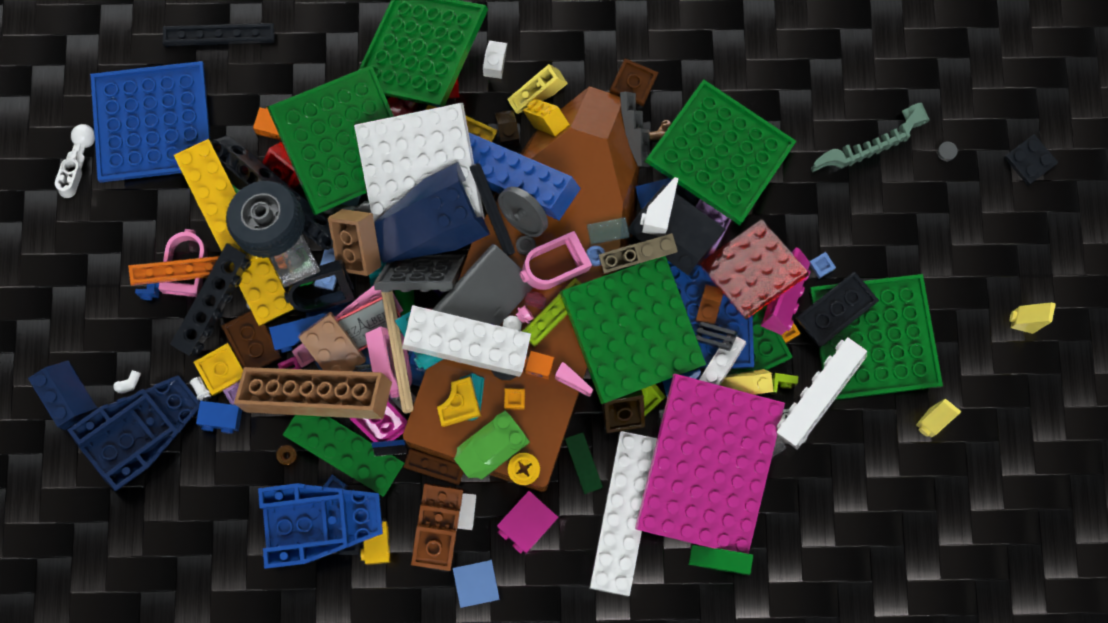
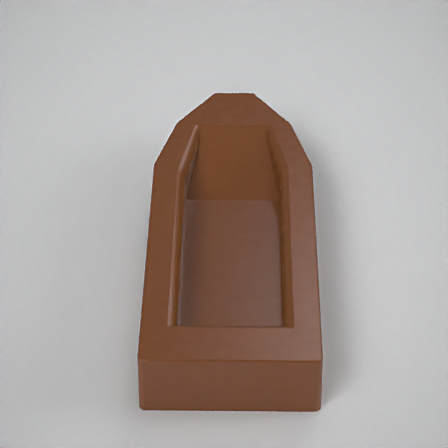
M589 86L560 109L570 124L557 136L537 129L520 153L525 157L572 176L581 188L560 221L547 215V229L540 236L532 237L535 240L536 247L575 231L585 252L591 246H600L605 252L629 246L633 236L627 229L636 218L637 192L635 187L638 186L639 166L631 152L625 133L621 112V98L618 95ZM495 192L493 197L515 249V253L508 257L522 269L527 256H522L517 252L516 242L525 234L514 228L504 217L498 204L500 194ZM487 211L484 214V221L490 235L471 244L459 280L491 244H495L502 250ZM566 244L529 261L532 274L541 280H550L577 268ZM601 265L591 266L588 272L575 278L583 284L621 269L604 274ZM574 278L547 290L533 288L508 317L510 315L517 317V308H522L525 305L535 319ZM567 315L535 348L530 343L528 345L527 356H530V352L533 351L554 357L549 380L526 374L525 367L520 377L517 376L512 380H501L495 377L489 369L443 359L426 369L413 405L414 410L410 413L403 433V439L407 445L418 451L456 463L454 458L457 453V447L491 422L498 414L506 410L530 441L527 446L515 455L529 453L538 460L540 465L538 478L533 483L524 487L539 492L546 491L580 393L557 381L555 374L562 362L568 365L583 380L588 369L569 316ZM526 322L522 323L521 331H523L529 324ZM471 373L485 378L480 411L481 416L472 421L465 420L442 427L437 407L449 398L451 382L460 380V377ZM505 388L525 389L524 410L504 409ZM511 458L489 475L515 483L508 474V464ZM518 462L520 464V470L516 474L524 473L525 475L529 476L527 469L529 468V466H531V464L524 466L523 464Z

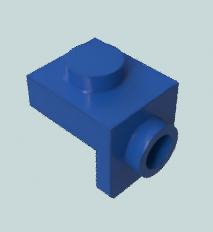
M159 283L147 284V289H135V293L143 300H152V297L159 298Z

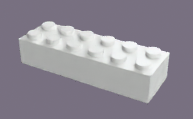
M412 305L402 349L520 377L523 372L531 334Z
M848 337L845 341L841 340L835 348V355L833 357L830 355L823 364V371H818L814 375L811 387H806L802 391L799 403L794 402L790 407L787 419L782 418L776 426L778 436L797 450L867 357V350Z

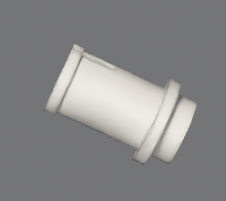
M200 376L190 381L197 394V400L208 401L211 398V393L207 390Z

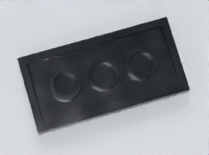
M854 271L795 319L816 345L821 348L879 302V300Z

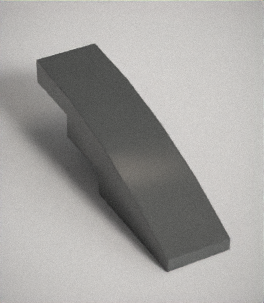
M620 92L623 123L631 152L639 167H650L645 162L650 154L649 129H643V111L636 110V93Z

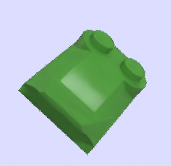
M505 410L458 446L454 460L468 478L483 480L527 446L530 441Z

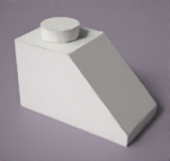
M489 41L484 58L483 76L502 79L507 43Z

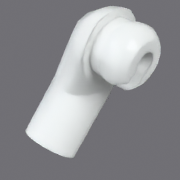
M132 370L127 380L117 381L114 384V390L120 394L133 391L141 373Z

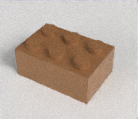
M341 209L328 217L335 261L342 259L348 273L365 276L382 267L373 213Z
M329 312L299 334L298 338L323 370L353 371L366 362V357L332 312Z

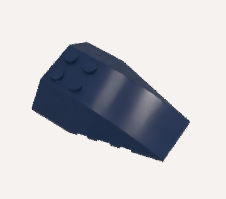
M458 162L423 179L374 222L379 254L383 263L455 251L490 235L483 217L476 216L464 190L462 182L466 181V178Z
M178 375L155 384L146 390H140L134 395L120 398L114 403L99 407L67 431L105 482L116 492L152 465L199 410L200 401L197 400L196 396Z

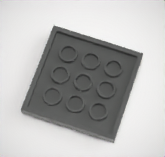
M466 254L427 255L387 262L374 282V289L381 290V292H391L392 290H400L401 292L420 290L421 292H428L439 289L441 292L453 289L462 272L467 258Z

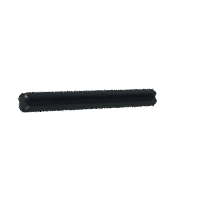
M474 164L470 166L471 174L502 251L507 256L515 253V249L481 164Z

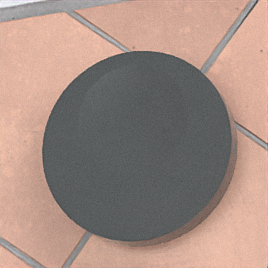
M511 186L507 187L499 195L498 204L501 212L507 221L518 231L527 236L538 237L547 229L548 218L544 209L528 192Z

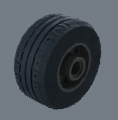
M258 181L245 186L236 193L229 203L226 212L227 228L236 243L246 253L262 258L278 256L289 250L297 243L305 226L304 211L296 196L288 187L276 181Z

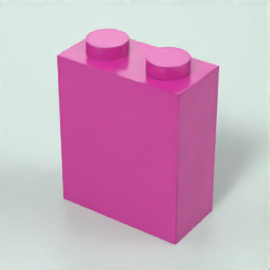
M528 491L497 525L499 529L497 533L505 540L509 538L513 541L514 544L512 546L520 554L522 552L527 554L557 521L558 516Z

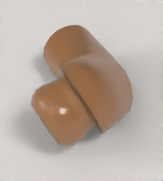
M668 120L662 121L658 131L650 132V141L660 140L670 127L671 122Z

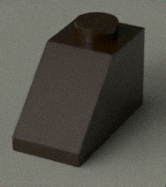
M514 111L495 113L500 145L504 148L520 146Z

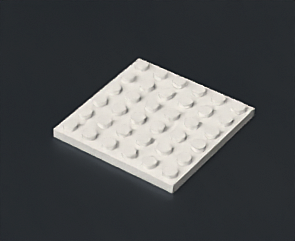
M463 103L354 125L374 222L423 179L457 162L466 178L462 185L477 217L482 216L485 219L481 197L470 171V166L474 165Z

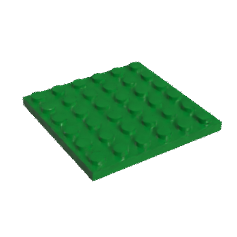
M391 0L359 70L372 65L385 96L435 107H444L487 14L488 8L486 5L460 0Z
M372 65L267 107L314 215L367 193L354 125L394 117Z
M703 79L645 162L671 180L674 177L678 178L677 184L738 225H741L796 143V140Z
M666 256L646 261L560 291L601 404L673 377V374L680 375L706 365Z
M923 274L863 281L878 298L879 302L819 348L822 371L826 359L830 355L832 357L835 355L836 346L841 340L845 341L847 337L867 350L866 359L835 400L942 387V377ZM838 284L810 287L811 304H814Z

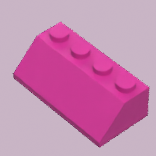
M797 247L782 262L761 323V327L780 335L791 329L793 325L792 316L799 307V303H797L798 298L802 296L805 289L803 283L810 275V270H808L810 262Z

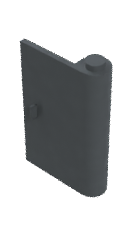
M491 244L454 285L453 289H450L432 310L499 326L533 287L527 282L524 283L520 277L522 269L498 246Z

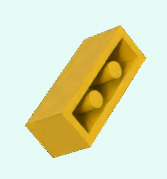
M538 99L530 101L523 110L535 129L553 136H557L570 125L558 106Z

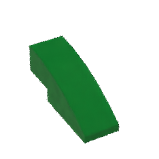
M692 545L689 565L750 575L753 555Z

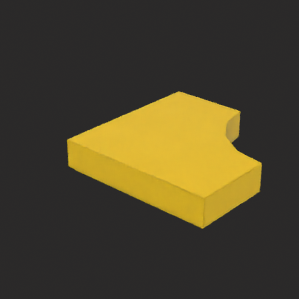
M471 377L451 382L449 398L437 407L442 427L481 416Z

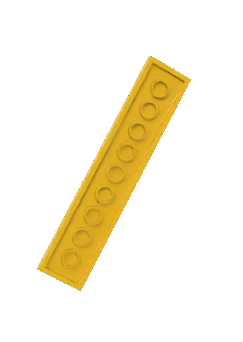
M207 139L175 154L174 157L221 251H223L227 243L240 247L228 231L226 223L227 208L236 192L210 140ZM252 256L251 265L243 272L239 287L258 325L261 326L294 310L290 303L286 302L285 290L269 258ZM232 262L229 267L233 272L235 269V265Z

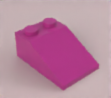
M390 397L388 398L383 419L350 418L373 442L394 441L404 433L408 422L407 418Z

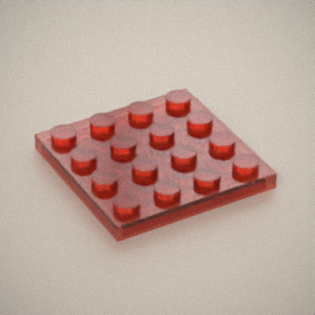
M760 220L718 249L700 264L701 268L745 320L809 276L806 268L763 220Z

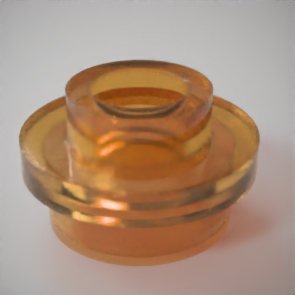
M289 445L280 447L276 454L277 460L283 465L292 464L297 456L295 449ZM285 452L290 453V457L288 459H285L283 457Z

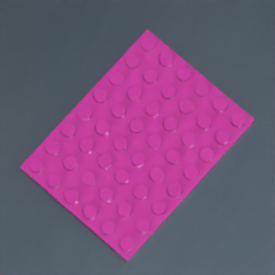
M673 374L635 529L714 549L749 554L777 439L778 429L776 426L781 421L785 403Z

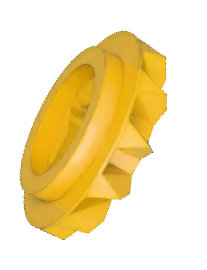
M519 453L509 461L508 474L510 479L516 484L529 485L538 478L540 465L533 455ZM518 462H520L524 466L531 464V466H529V468L527 469L529 476L525 475L524 473L516 474L520 470V464Z

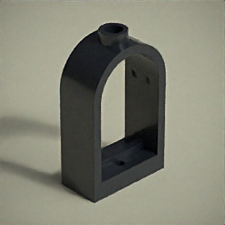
M340 259L296 273L291 278L289 291L284 292L286 302L290 303L298 311L312 313L354 301L355 288L343 260ZM335 275L341 291L313 299L302 298L294 291L302 284Z

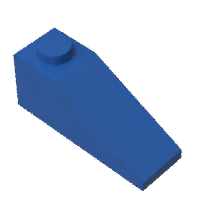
M328 313L270 327L274 349L281 350L282 353L292 351L293 346L301 343V340L298 338L299 334Z

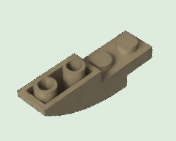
M671 233L605 252L598 256L603 273L605 274L677 253L678 250Z

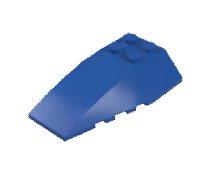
M298 483L258 488L259 507L263 509L266 548H263L264 569L306 564L383 534L379 493Z

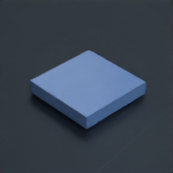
M492 560L453 568L460 608L500 600Z

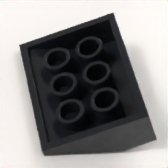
M665 185L659 189L627 229L629 233L642 242L660 237L643 233L644 225H640L642 213H647L648 206L664 190ZM675 193L666 235L673 234L678 252L667 255L666 259L688 276H693L726 229Z

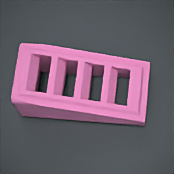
M564 362L561 363L555 374V379L588 397L591 396L593 389Z

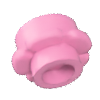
M525 305L522 308L518 307L516 315L522 323L530 324V321L534 319L530 310Z

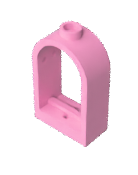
M185 229L184 232L177 233L169 239L165 248L163 262L172 261L175 248L184 241L190 240L199 244V258L208 256L207 248L196 235V231ZM196 278L194 284L162 282L159 283L158 289L164 294L197 297L203 286L204 278Z
M572 231L531 250L525 259L520 277L524 283L527 282L533 288L547 290L588 272L592 263L575 231ZM566 244L577 268L550 280H541L532 274L529 267L531 259Z
M378 327L365 333L372 372L383 373L392 382L389 395L392 398L399 397L388 329ZM400 333V334H401L402 345H403V342H404V338H405V337L403 336L402 333ZM403 349L409 385L411 386L412 372L408 352Z

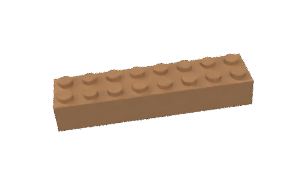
M244 367L234 404L249 413L383 419L392 382L383 373Z

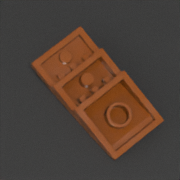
M424 484L411 565L451 571L464 489Z

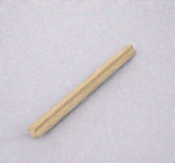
M393 290L391 292H381L401 409L403 413H410L414 410L404 351L402 349L400 329L395 322L398 317Z

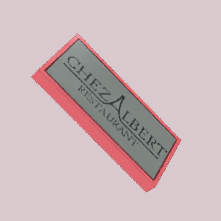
M382 296L337 318L360 351L368 347L365 333L378 327L387 328ZM396 307L397 317L400 318L401 315Z

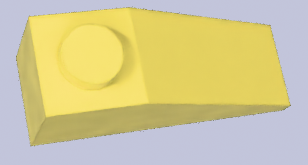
M548 64L507 100L515 113L519 114L523 112L530 101L537 99L544 101L555 95L568 83L559 69Z
M1056 303L1019 306L1011 312L1009 319L1012 322L1011 328L1032 334L1052 322Z
M765 369L726 375L720 385L753 395L773 392L771 372Z
M944 399L930 407L916 425L923 435L933 437L957 417L961 411L947 399Z

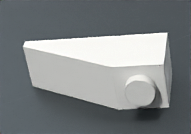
M674 177L648 206L647 213H642L640 225H644L643 233L660 237L666 235L678 178Z

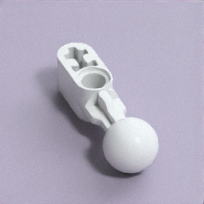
M80 124L73 128L71 132V140L74 143L73 149L68 153L66 159L62 161L55 180V186L59 194L64 198H70L75 195L82 176L81 168L85 159L83 155L84 150L95 142L94 130L86 124ZM70 168H75V170L68 172Z

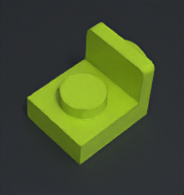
M775 373L772 376L773 392H770V394L775 395L777 393L778 384H780L781 388L792 389V386L795 387L798 384L799 376Z

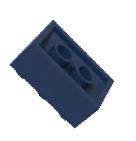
M69 361L45 367L28 378L58 428L66 430L98 409Z

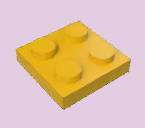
M229 343L194 361L212 396L217 395L241 380L243 368Z

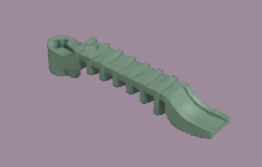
M917 103L902 110L906 122L899 126V132L897 128L890 131L891 139L888 133L881 135L882 143L879 137L872 140L873 147L869 141L863 144L864 151H862L860 144L854 145L853 151L855 155H853L849 145L842 148L843 152L839 149H832L815 161L811 167L812 172L830 165L840 168L848 165L852 166L857 161L861 162L866 157L870 158L875 153L879 154L884 149L888 150L893 145L897 146L899 142H906L910 137L912 128L921 126L930 120L923 103Z

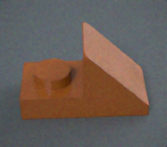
M705 285L696 317L697 322L715 325L724 289Z

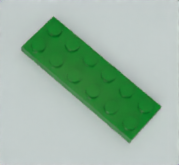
M295 415L283 433V436L383 497L404 465V462L392 455L375 456L371 442L330 417Z

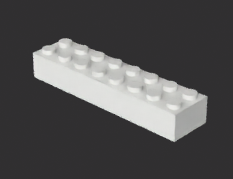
M620 431L589 589L630 596L642 531L636 530L635 527L657 438Z

